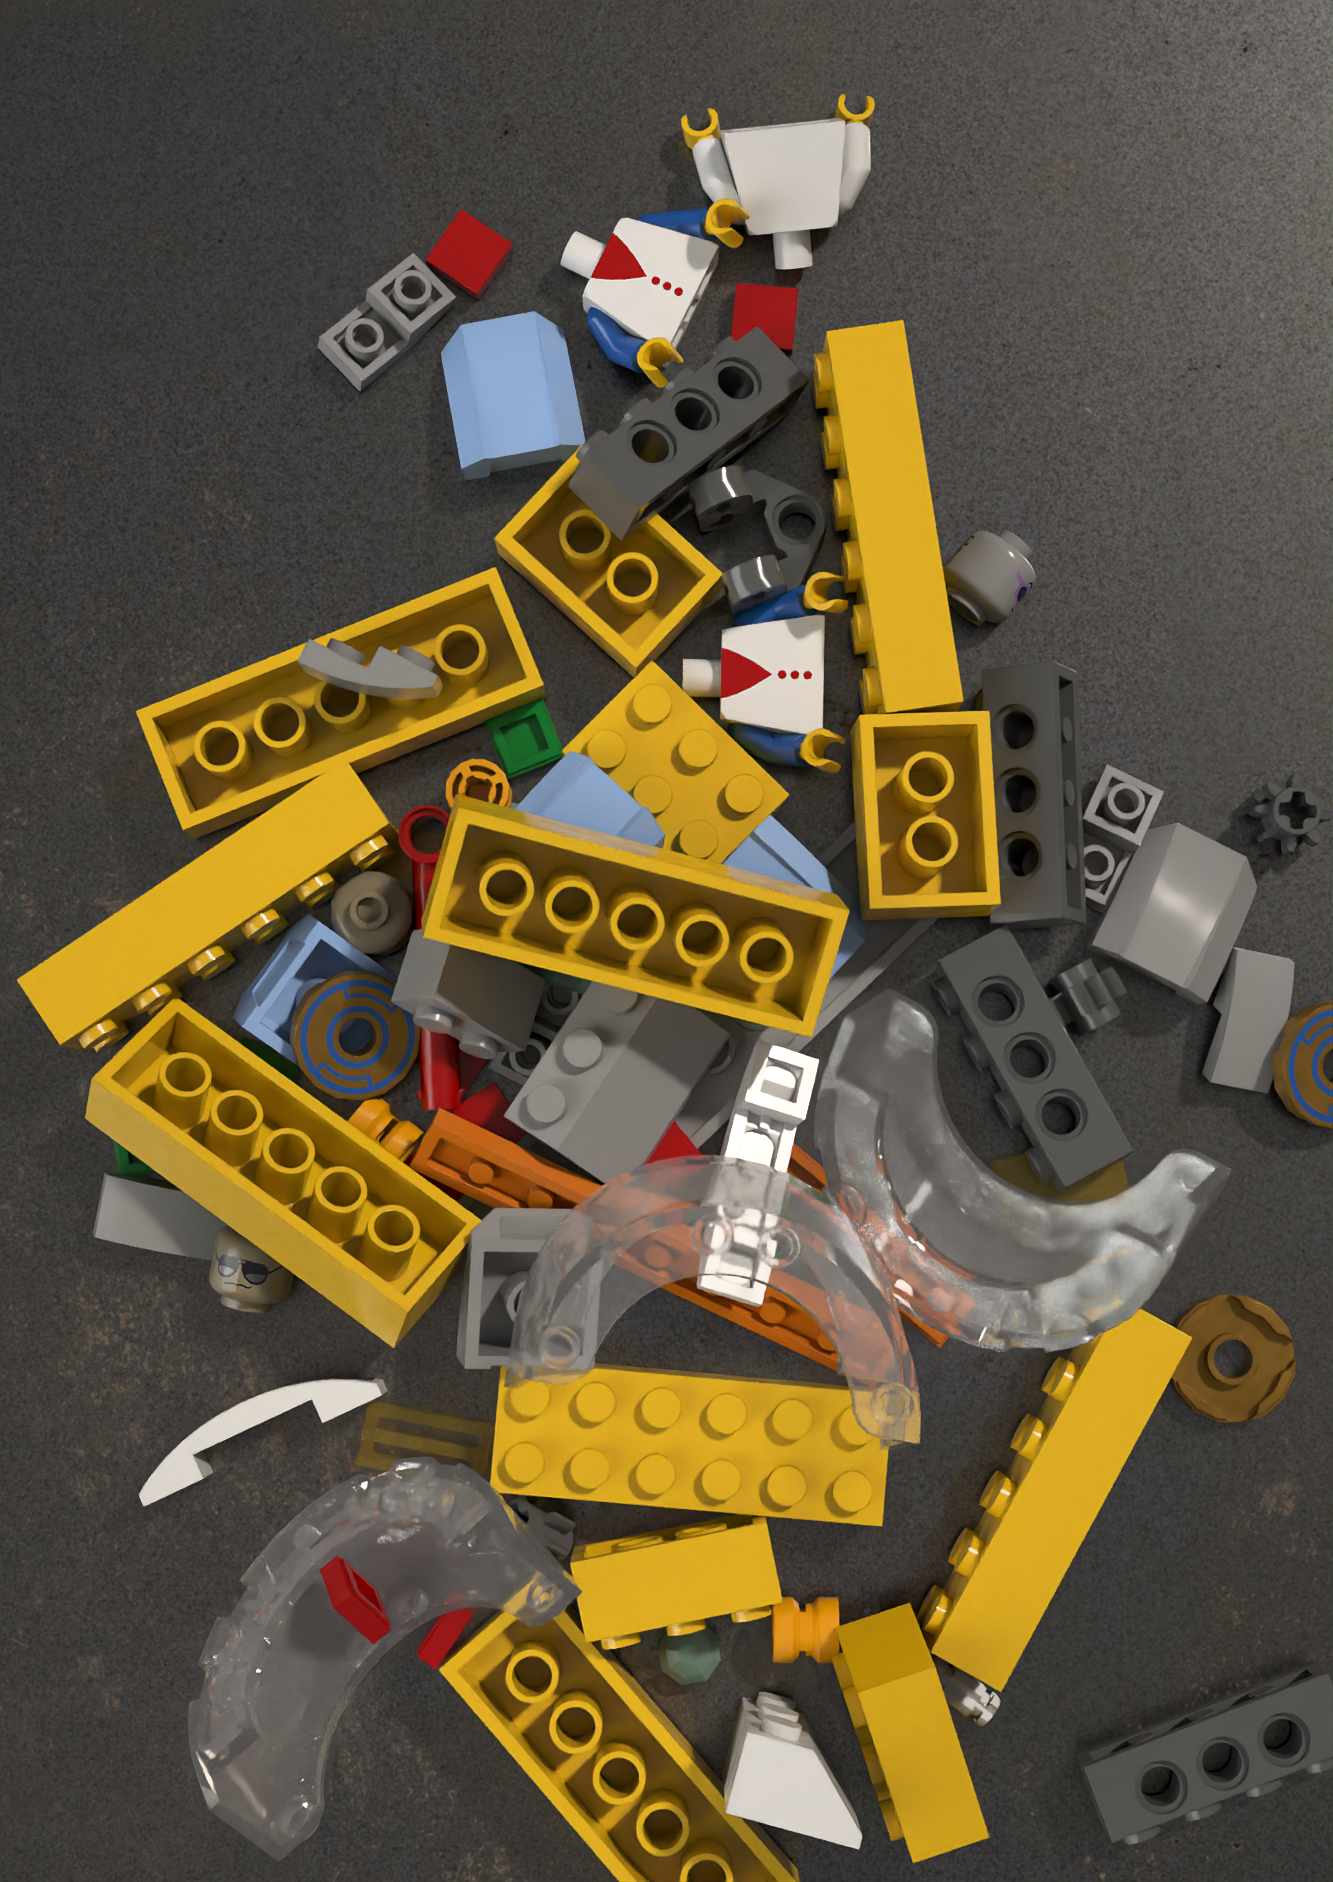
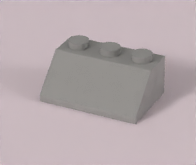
M592 981L504 1114V1117L521 1132L613 1191L626 1196L730 1034L695 1007Z

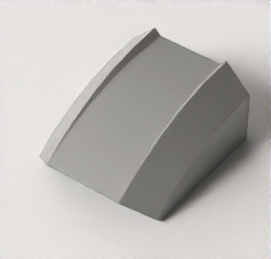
M1180 823L1147 829L1140 847L1134 852L1108 908L1101 915L1085 949L1107 960L1114 959L1177 991L1176 995L1196 1005L1207 1003L1233 949L1257 890V884L1247 857Z
M494 1208L471 1230L462 1284L456 1356L464 1369H491V1366H565L567 1369L594 1370L602 1234L574 1209Z

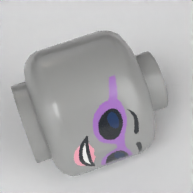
M1005 529L998 536L984 530L972 533L943 568L948 604L965 619L978 626L982 625L985 620L993 623L1005 621L1036 583L1035 571L1028 561L1032 555L1030 547L1017 535Z

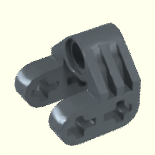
M739 465L714 470L688 484L689 500L700 530L703 532L717 530L764 512L765 527L779 561H777L774 555H766L739 564L722 574L723 590L734 618L742 612L755 607L754 605L764 601L768 602L798 586L806 584L826 535L825 512L816 498L755 469L743 473ZM791 513H804L812 518L815 523V529L811 535L804 539L795 540L788 538L782 533L780 524Z

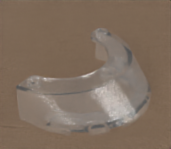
M889 988L847 1014L843 1019L823 1074L814 1116V1148L821 1149L822 1164L827 1185L822 1188V1192L841 1237L849 1235L859 1253L871 1267L866 1271L868 1276L888 1297L909 1314L929 1327L954 1339L1001 1352H1007L1011 1347L1025 1349L1044 1348L1045 1352L1048 1353L1070 1349L1091 1342L1098 1335L1118 1326L1124 1320H1128L1153 1296L1167 1277L1219 1197L1233 1169L1201 1152L1191 1149H1176L1165 1155L1155 1169L1137 1184L1107 1198L1072 1202L1044 1198L1012 1185L989 1169L971 1151L955 1128L945 1106L938 1079V1028L936 1021L927 1009Z
M688 1155L663 1159L639 1166L602 1185L576 1205L558 1224L551 1236L541 1247L529 1270L520 1294L515 1316L504 1387L518 1389L529 1381L553 1385L569 1384L580 1379L591 1368L596 1352L615 1322L639 1299L655 1289L685 1278L706 1275L733 1276L761 1283L784 1294L801 1306L817 1322L838 1354L837 1375L846 1376L852 1399V1413L856 1422L867 1434L880 1439L879 1449L894 1451L920 1444L921 1408L915 1365L899 1308L884 1268L867 1239L847 1215L813 1187L786 1172L762 1163L719 1155Z
M431 1456L405 1458L393 1461L389 1472L367 1480L359 1473L335 1486L294 1517L257 1556L240 1579V1582L248 1588L229 1618L217 1617L205 1643L198 1666L204 1669L206 1674L200 1699L189 1702L188 1739L194 1769L209 1811L280 1862L301 1842L307 1840L317 1829L325 1806V1766L334 1731L345 1707L359 1684L380 1658L396 1643L433 1618L469 1607L499 1609L513 1615L524 1625L535 1627L545 1624L560 1615L583 1591L574 1578L498 1491L476 1471L458 1462L457 1466L439 1464ZM336 1556L343 1557L378 1589L391 1623V1631L374 1645L332 1606L320 1569Z

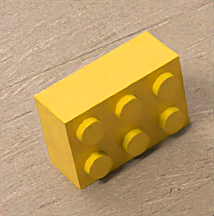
M580 446L497 534L494 540L498 554L635 678L651 660L655 661L722 590L721 576L723 573L658 514L621 541L568 487L580 464V461L576 458V454L581 448Z
M653 660L562 750L563 757L569 751L591 757L595 765L640 805L648 808L665 834L663 849L723 864L769 815L774 817L787 804L790 795Z
M989 711L859 715L850 731L860 920L989 916L1001 905Z
M731 1514L575 1546L570 1561L585 1641L588 1643L601 1640L602 1649H616L639 1643L641 1641L640 1632L666 1627L668 1636L697 1632L706 1628L705 1618L731 1613L732 1622L736 1623L761 1619L771 1615L770 1605L783 1602L765 1516Z
M907 1603L835 1627L843 1652L831 1656L891 1841L905 1838L912 1862L916 1863L990 1838L936 1667L911 1604Z

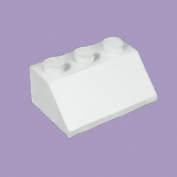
M759 1692L757 1701L742 1697L722 1771L726 1813L859 1849L862 1832L851 1795L805 1714L795 1711L796 1702L767 1692Z

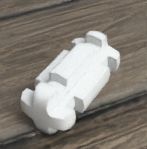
M937 1656L933 1662L946 1702L966 1717L972 1714L974 1716L973 1721L978 1726L987 1724L1000 1705L1001 1701L997 1694L993 1691L987 1694L984 1684L961 1669L949 1666L947 1661Z

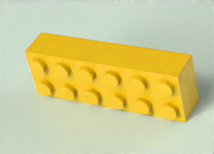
M904 320L826 331L823 352L814 354L815 370L811 371V384L816 409L826 407L828 416H824V432L820 433L821 449L825 470L836 469L837 479L833 480L834 493L830 494V506L835 531L846 530L847 542H843L844 555H840L839 560L841 575L845 578L842 581L844 592H855L857 605H853V617H849L854 655L865 654L867 668L863 669V679H859V693L863 715L957 712L964 700Z
M496 567L313 640L325 647L331 638L349 645L365 656L361 665L366 668L369 667L379 646L394 653H397L400 645L407 646L435 662L431 672L439 676L443 685L438 697L423 699L386 698L347 690L305 673L298 664L297 660L307 644L304 643L137 710L136 714L183 831L196 839L271 809L344 759L348 761L356 773H360L482 724L485 720L540 698H546L547 695L543 681Z
M344 759L18 978L17 981L61 1046L84 1051L93 1047L99 1053L124 1038L129 1033L125 1024L137 1015L147 1011L150 1017L155 1016L175 996L180 999L183 995L178 988L195 976L200 975L203 981L228 968L236 960L231 952L250 939H253L259 945L277 935L289 924L284 916L303 903H306L309 909H313L335 895L337 888L340 886L337 880L357 867L362 872L370 871L385 862L394 854V850L390 845L398 840V833L348 761Z
M456 794L421 922L423 938L812 1037L850 910L841 898L833 893Z
M176 996L91 1079L85 1114L86 1120L391 1347H396L464 1268L471 1230L482 1221Z
M1103 1293L1098 1304L1089 1300L1082 1309L1072 1329V1334L1079 1337L1068 1360L1059 1356L1048 1371L1041 1387V1391L1048 1394L1037 1417L1028 1413L1020 1423L1010 1444V1448L1018 1451L1006 1474L997 1470L989 1480L979 1501V1505L986 1508V1511L975 1531L966 1527L958 1537L948 1558V1562L955 1565L954 1570L943 1589L937 1585L931 1588L917 1615V1620L923 1623L921 1632L932 1654L1002 1692L1192 1340L1191 1336L1119 1297Z
M595 1363L594 1370L567 1369L565 1366H501L489 1492L882 1526L893 1394L888 1389L598 1363Z
M537 1575L444 1657L439 1668L442 1675L619 1882H800L797 1868L757 1821L726 1813L724 1788L721 1779L609 1649H602L601 1640L586 1643L581 1616L546 1575Z

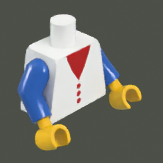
M724 198L716 201L709 209H683L641 214L635 220L621 218L607 245L580 232L575 231L564 250L560 265L589 279L582 295L583 308L587 313V326L611 362L638 373H645L658 388H663L668 384V380L659 368L662 366L667 369L670 361L677 362L679 365H682L684 362L676 348L718 266L719 245L711 241L719 238L731 248H737L743 242L744 238L734 229L729 228L737 219L748 220L750 218V214L732 199Z
M818 572L811 576L806 585L798 586L768 602L764 601L754 605L755 607L737 615L731 624V628L722 630L721 660L683 659L682 690L689 697H720L719 726L728 729L731 738L738 745L767 764L812 765L831 774L837 773L841 768L840 764L824 759V752L828 745L836 742L845 744L846 740L823 728L825 615L815 614L818 610L842 613L847 609L848 601L841 599L828 601L827 599L829 586L834 582L844 581L845 578L842 575Z

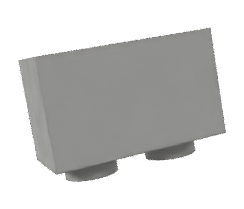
M422 929L412 931L391 1002L414 1015L413 1022L417 1026L436 1033H447L459 1040V1048L465 1053L479 1058L494 1059L497 1056V1052L526 1050L546 980L513 960L423 938Z

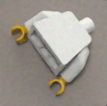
M841 94L834 119L721 130V132L718 114L715 109L707 108L710 126L703 131L691 129L687 115L682 117L681 125L684 140L687 146L693 150L692 153L702 188L713 203L720 199L729 198L750 214L748 220L737 219L733 222L736 225H744L748 235L773 234L776 269H796L812 266L810 229L837 226L838 215L852 209L871 171L869 126L875 107L874 99L871 96H866L862 114L856 115L847 111L844 104L846 96Z

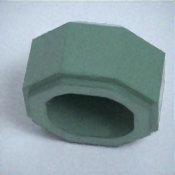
M708 1625L703 1630L678 1636H668L666 1630L658 1641L661 1670L681 1685L707 1681L721 1661L717 1633Z

